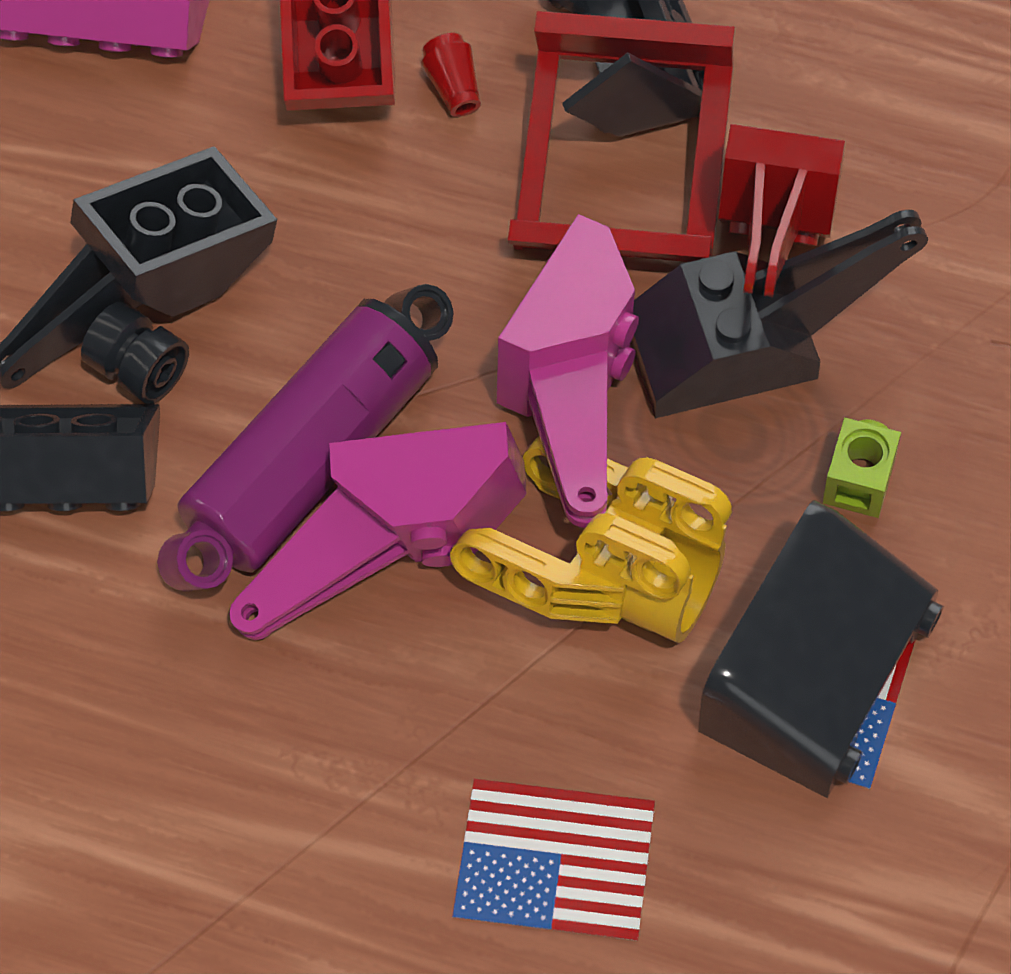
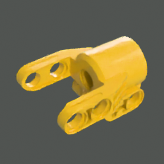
M539 436L524 453L525 471L540 491L560 499L551 469L546 467L538 457V455L546 457ZM648 457L638 458L628 468L607 458V487L612 495H608L606 513L593 517L576 542L578 553L570 564L492 528H477L465 531L452 547L450 558L455 570L465 579L550 619L618 624L622 618L650 632L653 631L680 643L686 639L697 623L719 576L726 548L724 537L727 525L725 524L732 514V505L722 490L713 484L661 461ZM689 503L698 504L706 508L711 513L713 520L704 519L691 509ZM470 547L484 553L491 563L477 558ZM522 571L538 578L544 587L530 582Z

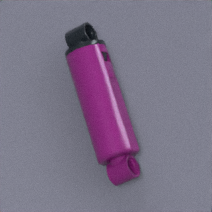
M423 284L394 293L384 303L376 299H363L178 501L177 507L180 518L188 530L185 533L173 535L166 540L159 550L157 561L159 573L168 585L182 591L216 587L226 580L232 567L240 571L254 572L268 559L334 485L335 482L331 477L329 443L375 438L438 368V357L429 341L439 339L448 332L454 315L452 302L443 290L434 285ZM412 304L418 307L422 314L421 328L417 327L411 320L410 308ZM192 545L200 550L204 559L203 569L197 576L190 571L186 562L187 552Z

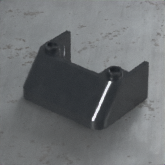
M548 0L557 9L565 8L574 14L692 23L683 0ZM627 52L614 63L595 62L600 74L562 102L565 112L596 126L603 133H611L621 137L699 117L705 71L655 67Z

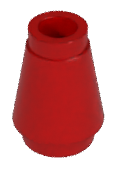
M445 33L429 40L422 48L424 57L421 65L445 105L449 108L450 114L454 117H462L475 112L481 106V102L478 97L479 92L471 45L464 42L462 36L458 33Z

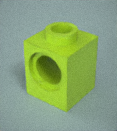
M844 417L827 475L823 504L879 518L895 463L901 432L888 429L887 426L875 420L864 419L857 421ZM866 459L875 466L860 467L854 464L852 460Z

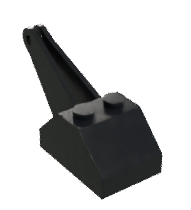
M215 146L73 199L70 223L87 244L0 343V384L6 389L15 388L27 381L46 365L81 344L97 316L105 308L117 301L126 302L135 309L145 304L174 317L219 298L273 242L278 219Z
M914 210L895 212L864 229L786 260L776 281L773 297L764 296L769 262L758 259L753 293H743L748 255L737 251L680 264L634 300L633 314L639 317V321L630 344L632 349L635 350V359L655 419L818 379L821 361L811 336L900 264L926 246L928 237L925 230L921 227L922 222L918 212Z

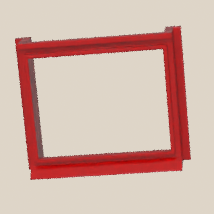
M537 11L534 33L538 55L517 220L510 219L508 244H513L516 250H522L523 248L555 250L572 225L540 222L560 59L614 63L628 52L655 67L703 70L705 73L687 233L675 234L610 228L620 255L625 257L692 262L713 257L734 67L735 26Z

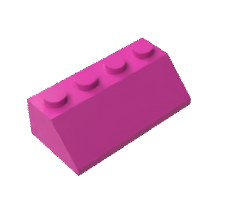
M0 0V38L26 40L28 39V34L33 33L48 35V43L55 45L75 46L80 44V39L99 41V48L108 51H130L131 44L151 46V54L156 56L180 57L183 54V50H188L199 43L209 0Z

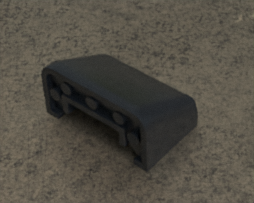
M813 500L798 521L707 678L701 697L698 732L828 798L837 780L848 784L856 771L863 755V751L854 747L859 730L908 642L913 643L919 634L929 638L944 608L943 605L936 602L938 589L838 511Z

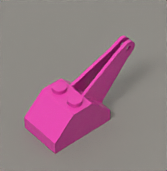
M578 214L498 338L497 404L526 417L533 415L565 515L572 524L586 528L593 517L606 513L608 499L607 391L615 379L623 381L632 366L635 350L630 348V342L637 329L639 317L633 314L635 289L610 228Z
M500 422L329 443L331 477L338 488L255 579L235 598L229 613L232 624L246 638L260 640L405 555H408L415 562H422L430 567L453 565L450 552L465 531L477 528H492L496 530L527 494L524 460L507 423ZM470 547L474 554L478 551L476 548ZM258 611V615L255 619L248 620L249 616L253 612Z

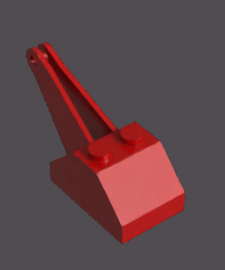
M280 0L283 90L287 111L395 105V57L391 0Z
M730 124L718 219L722 222L730 223L729 233L748 236V263L743 293H753L763 228L777 230L771 249L764 296L773 297L776 281L793 243L817 246L819 236L830 238L844 159L845 140Z

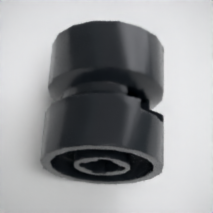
M122 301L109 305L97 316L89 327L81 347V359L87 365L109 380L118 379V384L124 390L145 404L158 402L173 389L181 378L189 358V346L184 340L162 326L153 330L152 321L146 315Z

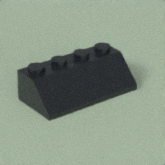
M160 404L0 405V511L18 510L25 507V504H48V508L51 510L70 511L82 507L83 503H105V507L109 510L125 511L139 507L140 503H147L155 487Z

